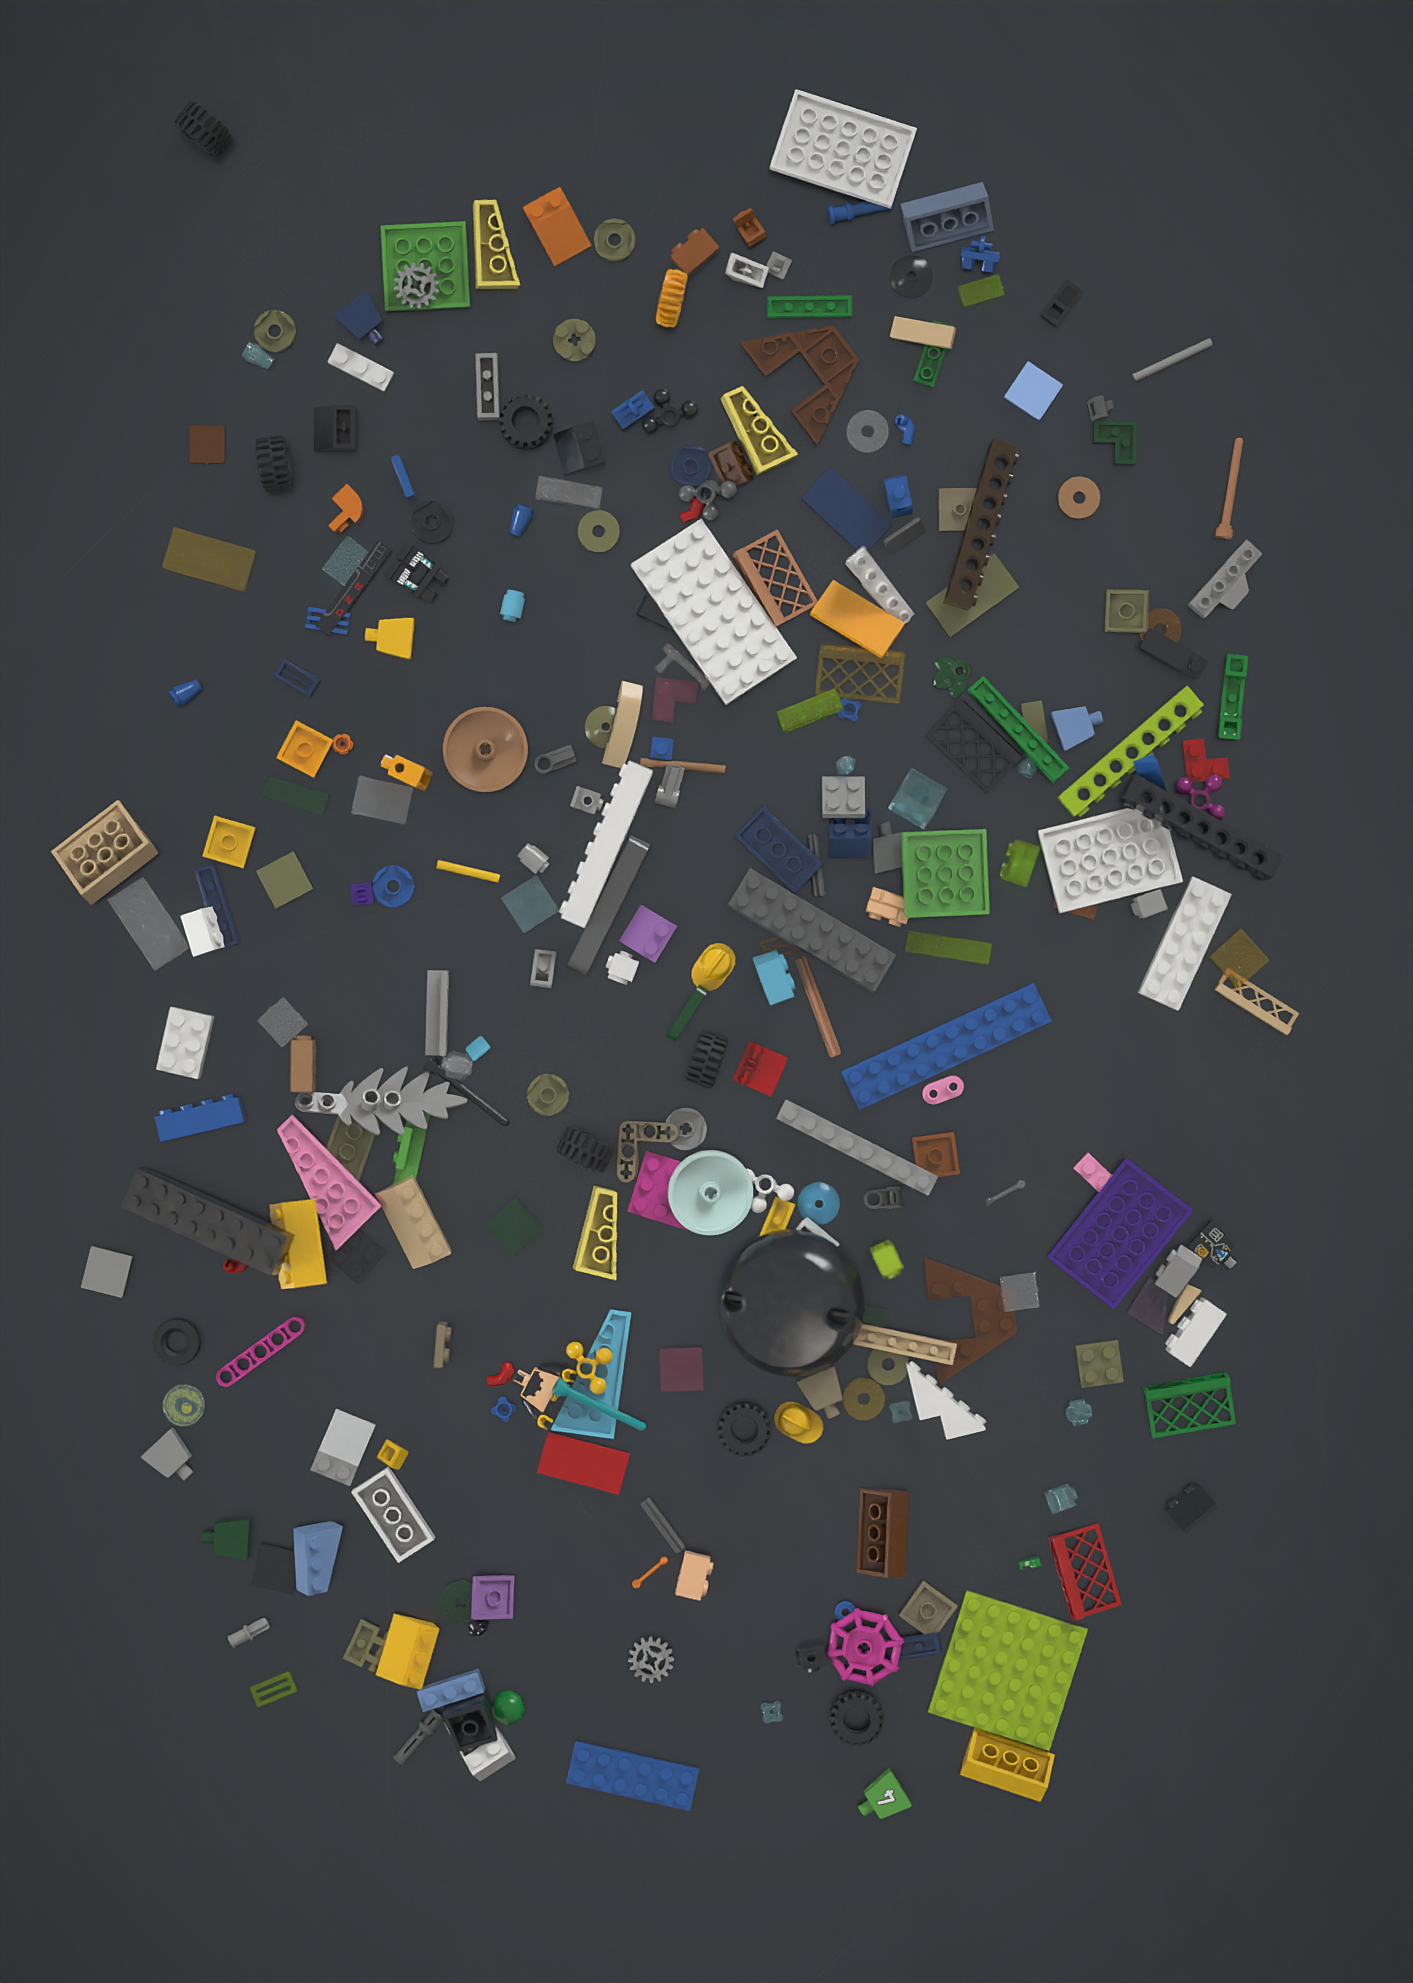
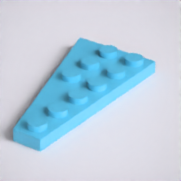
M610 1309L586 1357L593 1360L596 1358L597 1351L601 1348H607L612 1352V1361L607 1365H597L595 1371L596 1377L605 1380L606 1390L602 1394H594L589 1387L591 1382L589 1378L585 1379L579 1375L572 1389L618 1410L631 1312ZM588 1362L583 1363L581 1371L585 1374L590 1373L593 1370L592 1365ZM567 1396L551 1430L614 1439L616 1419Z

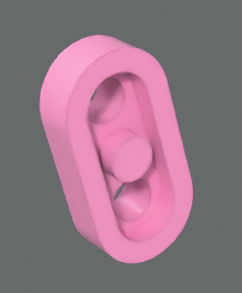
M949 1076L927 1084L922 1091V1096L927 1103L938 1104L959 1096L963 1092L964 1084L959 1077ZM952 1082L957 1084V1089L954 1091L949 1088ZM931 1090L937 1091L935 1098L930 1097L929 1092Z

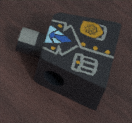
M1210 1219L1185 1246L1213 1268L1221 1262L1230 1270L1237 1262L1229 1253L1234 1248L1233 1243L1213 1219Z

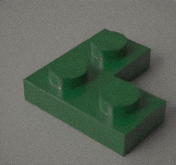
M1094 421V443H1115L1114 464L1136 465L1137 421Z

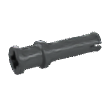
M437 1708L431 1709V1713L425 1720L419 1722V1728L407 1740L397 1754L393 1756L399 1764L404 1765L428 1736L435 1734V1729L442 1721L445 1722L443 1713Z

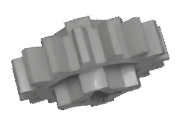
M413 262L410 269L405 265L404 273L398 271L400 279L394 278V282L398 284V286L393 287L394 291L400 292L396 295L397 299L403 298L402 305L404 306L409 303L410 309L417 305L418 309L421 310L422 304L429 307L428 301L435 302L436 299L433 295L439 294V290L435 287L439 286L440 282L434 281L437 278V274H430L432 271L431 267L425 270L424 263L416 267L415 262ZM419 272L425 275L423 277L415 276L414 273ZM407 277V278H408V284H407V286H405L404 289H403V282H404L405 278ZM412 278L418 284L422 283L420 285L422 294L417 289H412L414 287ZM431 283L430 292L428 295H426V287L429 286ZM414 295L419 297L420 300H413L408 297Z
M649 1636V1641H645L642 1637L640 1645L636 1642L634 1643L636 1650L630 1649L629 1653L633 1657L628 1658V1662L633 1663L630 1666V1670L636 1669L635 1677L642 1675L643 1682L646 1678H649L650 1683H653L654 1678L661 1681L662 1674L666 1677L668 1676L666 1669H672L673 1666L669 1662L674 1661V1657L669 1656L673 1652L672 1648L666 1649L668 1642L661 1644L660 1637L653 1641L652 1636ZM650 1646H656V1647L660 1648L661 1650H659V1651L653 1650V1649H651ZM642 1649L643 1657L637 1661V1655ZM648 1653L652 1657H656L654 1666L650 1661L646 1662ZM665 1658V1664L660 1670L659 1663ZM643 1668L650 1669V1670L652 1671V1673H647V1672L643 1671L642 1669H643Z

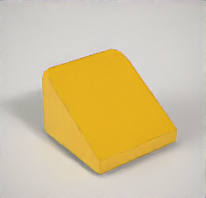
M386 1439L376 1458L389 1467L399 1470L409 1452Z

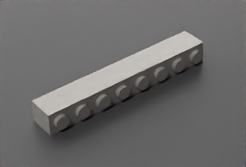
M785 1100L776 1118L928 1196L938 1179V1176L789 1100Z

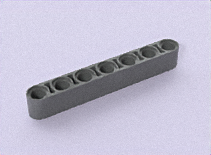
M631 835L567 964L568 968L584 976L587 975L650 844Z

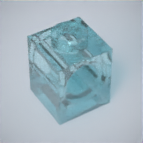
M1068 1484L1044 1492L1052 1514L1077 1506L1075 1500L1078 1499L1074 1487L1070 1488Z

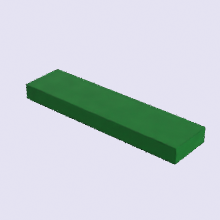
M852 295L767 296V319L852 318Z

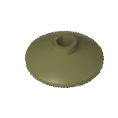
M601 706L594 709L588 715L585 722V732L590 742L595 746L606 748L607 743H609L616 716V708ZM604 723H608L610 725V729L608 731H604L602 729V725Z

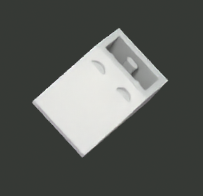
M496 1725L497 1741L460 1751L472 1775L479 1781H482L516 1759Z

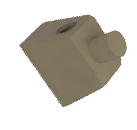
M834 1364L822 1371L797 1380L800 1389L815 1411L824 1408L828 1419L840 1414L835 1403L843 1398Z

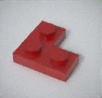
M1204 739L1182 741L1186 778L1192 783L1204 782L1210 775H1218L1222 780L1230 779L1227 757L1206 760Z

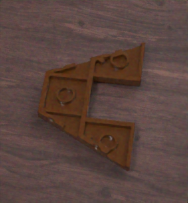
M834 325L741 341L740 344L765 377L800 352L823 382L824 386L791 410L817 445L858 364L859 358Z
M924 1257L928 1300L970 1296L975 1337L945 1340L957 1343L953 1365L935 1362L937 1384L939 1385L1017 1334L1013 1291Z

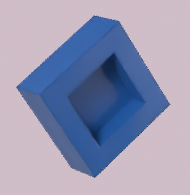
M653 737L650 758L671 761L674 739Z

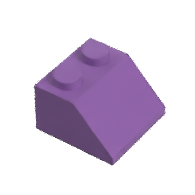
M640 905L619 941L655 963L677 926Z

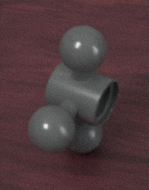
M706 480L697 489L690 485L681 487L679 497L684 502H690L696 496L700 502L706 503L702 512L705 519L713 521L719 516V508L713 504V499L718 494L725 498H731L736 494L737 488L731 481H725L719 487L714 480ZM704 487L711 490L712 496L705 494Z

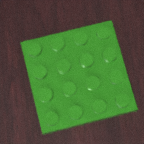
M466 221L381 226L385 312L419 310L417 305H414L413 309H410L409 303L403 306V298L397 299L396 297L400 292L394 291L393 288L398 286L394 282V278L400 279L398 271L404 273V266L407 265L410 269L413 262H415L416 267L424 263L425 270L431 267L432 271L430 274H437V278L434 281L440 282V285L435 287L439 290V294L433 295L436 301L429 300V307L422 304L421 310L470 307ZM419 272L414 273L415 276L423 277L425 275ZM407 277L405 278V280H404V282H403V289H404V287L407 286V284H408V278H407ZM412 278L413 285H414V287H413L412 289L415 288V289H417V291H419L420 294H422V293H421V290H420V289H421V288H420V285H421L422 283L418 284V283L415 282L414 279ZM431 283L429 286L426 287V295H428L430 292ZM414 295L408 297L413 300H420L419 297Z
M986 829L901 833L905 918L990 914Z

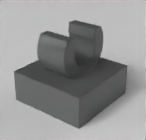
M1103 395L1087 400L1091 421L1100 420L1108 416L1107 411L1114 409L1113 401L1104 402Z

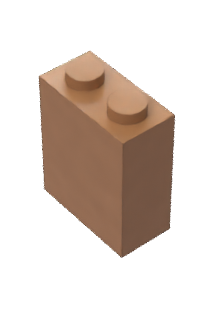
M296 1036V1040H291V1092L316 1091V1040H311V1036Z

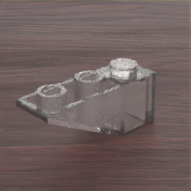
M538 477L536 500L600 509L601 487L555 478Z

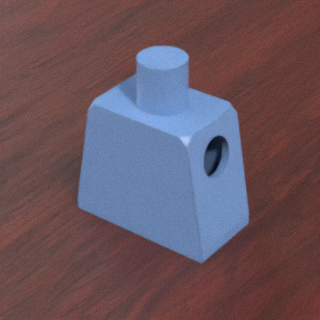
M1085 706L1050 713L1063 751L1094 736L1093 726L1104 723L1100 711L1088 715Z

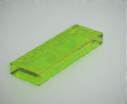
M835 688L777 712L782 729L786 733L843 710V706Z

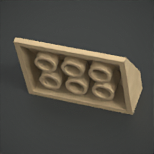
M119 800L115 801L51 851L79 893L91 905L158 854L151 841Z

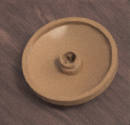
M493 707L473 708L459 715L449 726L443 741L444 762L453 778L464 787L478 792L498 791L513 783L523 771L528 757L527 738L521 725L507 712Z

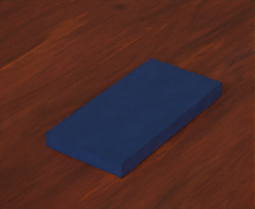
M832 467L801 497L857 551L864 547L868 552L892 526Z
M764 805L734 835L742 845L795 895L824 865Z

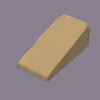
M1186 1284L1177 1297L1168 1322L1174 1324L1202 1290Z

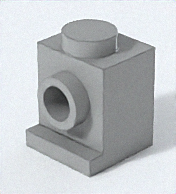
M577 786L570 806L595 815L596 811H601L604 800L600 799L601 794ZM585 797L592 799L590 805L584 804Z

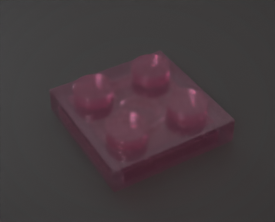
M702 1347L659 1348L661 1392L703 1390Z

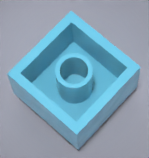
M775 949L753 957L770 1005L794 997L792 990L796 988L790 973L786 974L785 972L789 968L783 953L778 954Z

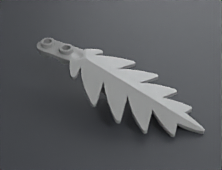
M404 1067L391 1076L378 1090L377 1087L383 1074V1068L368 1076L353 1092L354 1082L350 1081L340 1094L301 1092L296 1096L295 1105L302 1112L336 1114L347 1126H351L352 1117L359 1125L375 1135L380 1134L376 1120L377 1117L387 1127L404 1135L405 1131L400 1115L413 1125L426 1130L427 1123L423 1112L434 1117L447 1119L446 1109L466 1104L467 1099L447 1094L449 1082L439 1084L424 1092L430 1076L428 1072L421 1074L401 1090L408 1071V1067ZM306 1100L309 1102V1104L305 1105L302 1103V1101ZM329 1102L330 1106H324L323 1103Z

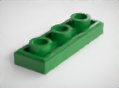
M933 320V322H932V323H935V324H941V325L951 326V325H948V324H945V323H941V322H938V321H935V320ZM925 345L913 380L914 382L934 388L946 348ZM935 350L937 356L932 357L930 351Z

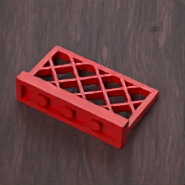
M1099 1523L1048 1537L1071 1619L1080 1620L1085 1616L1122 1605ZM1094 1529L1096 1533L1094 1543L1091 1544L1083 1540L1087 1531ZM1073 1536L1078 1539L1073 1551L1066 1547L1064 1538ZM1081 1542L1091 1546L1086 1558L1076 1553ZM1094 1549L1102 1554L1099 1565L1089 1560ZM1075 1555L1084 1560L1079 1571L1072 1568L1071 1565ZM1087 1562L1097 1567L1092 1578L1082 1573ZM1100 1569L1107 1572L1108 1575L1105 1585L1095 1581ZM1080 1576L1090 1580L1085 1591L1077 1586ZM1093 1583L1103 1587L1098 1598L1088 1594ZM1106 1590L1113 1593L1115 1602L1106 1604L1101 1601ZM1086 1596L1096 1601L1093 1608L1087 1611L1083 1607Z

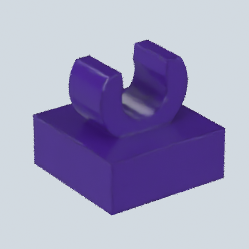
M372 882L350 885L353 906L375 903Z

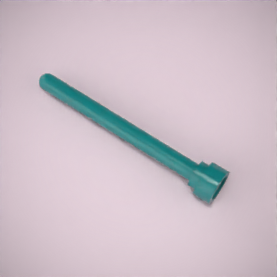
M561 1378L556 1380L552 1389L553 1394L559 1397L567 1395L638 1430L643 1431L646 1429L645 1423L570 1388V1385Z

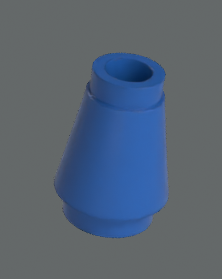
M517 504V507L513 509L509 533L521 537L534 516L532 515V508Z
M195 679L172 687L173 690L169 691V694L176 706H183L202 691V688Z

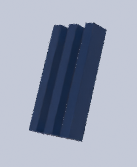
M283 658L273 677L308 698L312 696V693L321 681ZM285 664L313 680L314 683L311 685L283 667ZM282 671L310 688L307 692L279 675Z

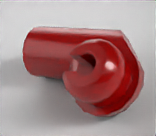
M695 496L690 510L679 513L682 523L699 518L702 515L705 503L700 502Z
M226 1260L223 1264L224 1270L230 1274L242 1273L248 1267L247 1264L238 1260Z
M503 1363L502 1370L498 1375L488 1376V1387L507 1384L514 1375L512 1363Z

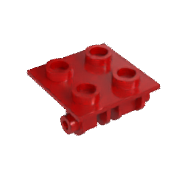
M749 1041L733 1080L772 1096L788 1057Z

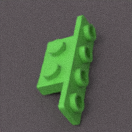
M423 1112L428 1127L430 1115ZM408 1121L406 1126H404V1135H398L397 1142H401L399 1151L395 1150L393 1163H396V1173L393 1184L411 1175H414L416 1179L427 1129L419 1128Z

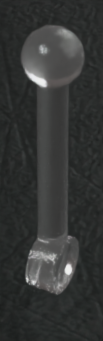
M1019 1180L1016 1185L994 1197H987L985 1199L986 1205L990 1206L993 1204V1201L1018 1188H1024L1025 1182Z

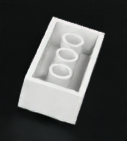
M389 1466L352 1490V1494L398 1563L434 1540L435 1535Z

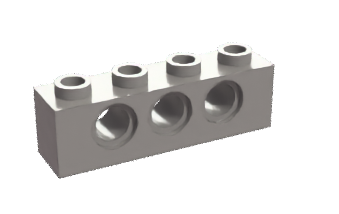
M1245 540L1190 601L1188 606L1204 619L1263 553L1248 540Z

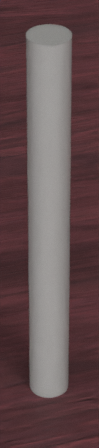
M1208 338L1132 374L1133 378L1137 382L1213 346L1212 341Z

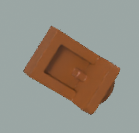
M751 208L740 212L733 218L737 230L749 247L767 237L765 230Z

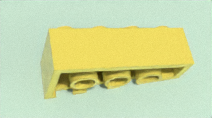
M475 200L473 203L475 288L518 289L520 283L496 200Z
M743 386L721 397L722 404L756 476L786 463L798 455L787 443L785 437L774 427L772 421L761 411L759 405Z
M598 1186L593 1187L573 1268L576 1271L616 1280L617 1192Z

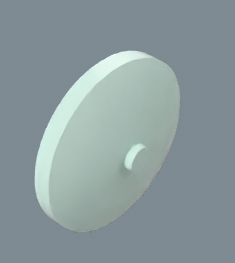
M716 1150L700 1151L684 1159L674 1170L668 1185V1201L673 1214L684 1227L702 1235H718L735 1228L746 1217L753 1201V1184L746 1168L732 1155Z

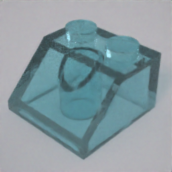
M911 767L888 809L925 830L948 788Z

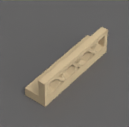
M1228 968L1214 988L1216 992L1284 1035L1289 1034L1292 1024L1299 1015L1292 1008ZM1228 975L1236 979L1238 988L1230 989L1223 985ZM1240 982H1242L1246 986L1241 987ZM1250 987L1254 990L1256 999L1247 1000L1243 997L1241 989ZM1258 993L1261 994V995L1264 996V997L1259 998V997H1258ZM1269 999L1272 1001L1274 1010L1266 1012L1261 1009L1259 1001ZM1276 1004L1280 1006L1281 1009H1276ZM1286 1010L1292 1014V1017L1285 1024L1279 1020L1277 1012Z

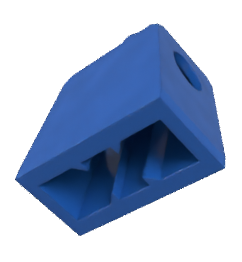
M903 474L883 479L891 518L912 514L913 505L906 476Z

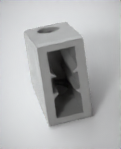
M173 1427L141 1456L143 1460L167 1478L176 1472L185 1480L193 1473L185 1464L191 1457V1454Z

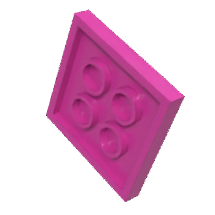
M646 1151L627 1212L688 1231L677 1220L668 1201L669 1181L681 1161Z

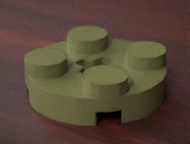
M568 319L556 328L553 344L556 352L562 358L570 362H580L587 359L592 353L596 344V338L592 327L586 321ZM571 335L580 337L581 341L577 342V346H573V343L568 342L571 339Z

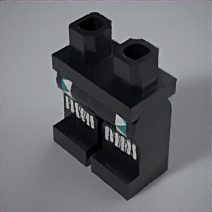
M406 541L396 557L413 570L411 571L394 558L383 574L417 598H423L426 601L432 602L438 593L429 586L435 581L443 587L449 577L442 571L440 565Z

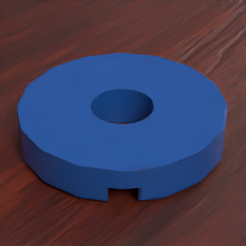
M395 865L386 866L378 871L372 884L376 899L381 904L394 908L403 906L410 901L415 888L413 877L409 871ZM392 880H396L400 886L399 890L394 893L390 892L387 887L388 883Z

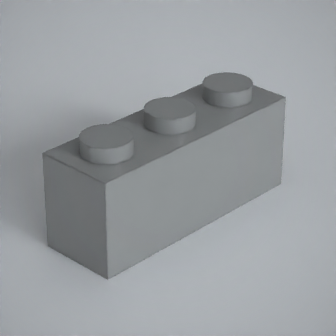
M497 353L476 354L478 420H499Z

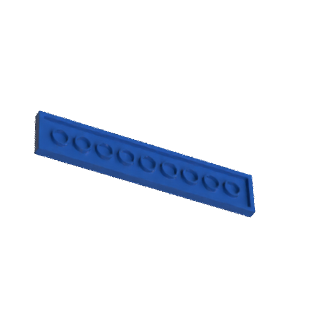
M1032 983L841 1071L860 1110L1052 1021L1035 984Z

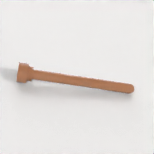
M1240 437L1236 438L1234 443L1222 523L1216 528L1215 537L1221 539H1232L1233 535L1230 521L1243 447V439Z

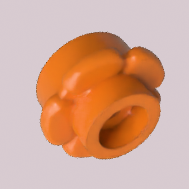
M347 734L336 735L333 739V750L341 755L347 754L353 748V741L350 740L351 737Z

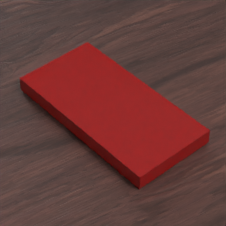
M548 1431L537 1473L619 1495L630 1453Z

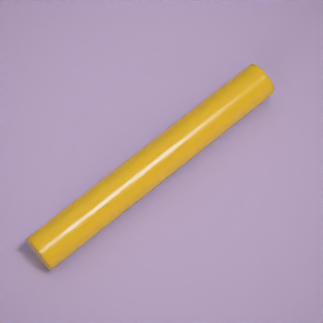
M438 860L436 867L499 883L500 874Z

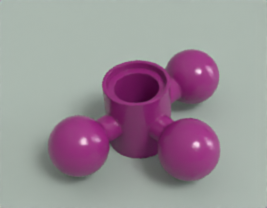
M1210 775L1206 779L1205 789L1194 790L1192 782L1185 777L1177 780L1175 784L1177 792L1190 795L1193 806L1200 810H1208V814L1218 820L1224 818V808L1221 805H1212L1209 797L1211 792H1216L1222 787L1223 782L1218 775ZM1198 794L1206 797V802L1202 805L1194 802V798Z

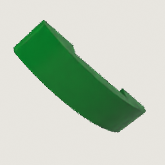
M1227 654L1218 738L1240 740L1248 656Z

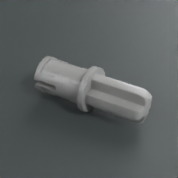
M262 1618L249 1626L244 1625L243 1629L229 1635L228 1640L232 1647L235 1648L249 1639L252 1641L253 1637L268 1630L270 1625L266 1618Z

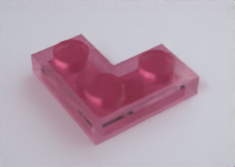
M656 678L652 720L673 722L675 701L696 704L698 682Z

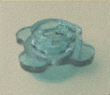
M847 755L836 762L838 774H848L853 771L854 766L857 764L855 758Z
M904 1400L902 1403L890 1404L889 1409L893 1415L892 1422L897 1424L900 1421H910L912 1419V1414L909 1411L910 1403Z
M774 1701V1703L770 1704L762 1703L761 1710L764 1715L762 1717L764 1723L782 1721L783 1715L780 1711L782 1705L779 1701Z

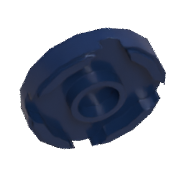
M687 445L678 449L673 454L670 462V472L673 479L679 485H690L696 488L709 479L712 472V461L703 448Z

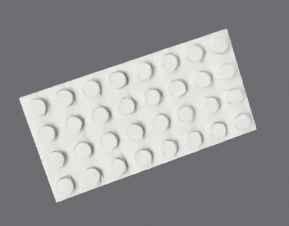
M702 519L631 564L634 572L726 705L797 659Z

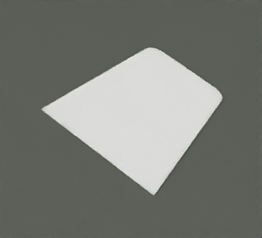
M1245 573L1220 600V603L1232 610L1249 592Z

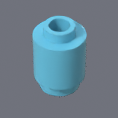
M507 590V594H504L500 614L504 615V620L516 622V618L521 619L525 602L523 598L524 593Z

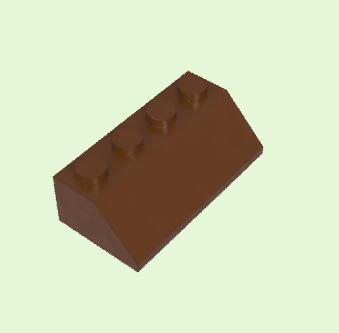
M860 1488L856 1573L884 1578L905 1577L908 1513L907 1491Z

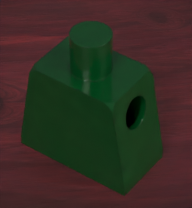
M251 1518L217 1521L214 1531H202L201 1542L214 1544V1554L247 1561L249 1559Z

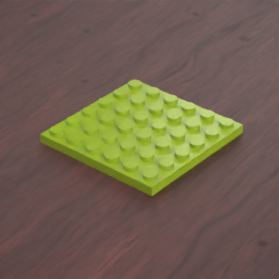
M966 1590L928 1713L1050 1751L1088 1629Z

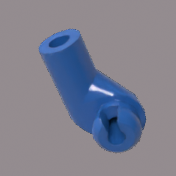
M899 414L895 418V423L904 432L902 444L912 445L915 425L907 415Z

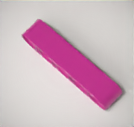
M299 1316L291 1317L221 1368L216 1375L218 1384L223 1387L232 1385L302 1334L306 1327L304 1319ZM291 1321H298L300 1323V1331L294 1332L291 1330ZM275 1333L283 1336L284 1341L282 1344L274 1343L273 1335ZM256 1347H265L266 1356H258L256 1354ZM241 1358L249 1361L248 1369H241L238 1362ZM223 1371H229L232 1374L230 1382H225L222 1379L221 1374Z

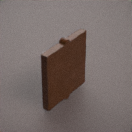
M205 424V426H189L190 463H205L206 465L210 463H225V426H209V424Z

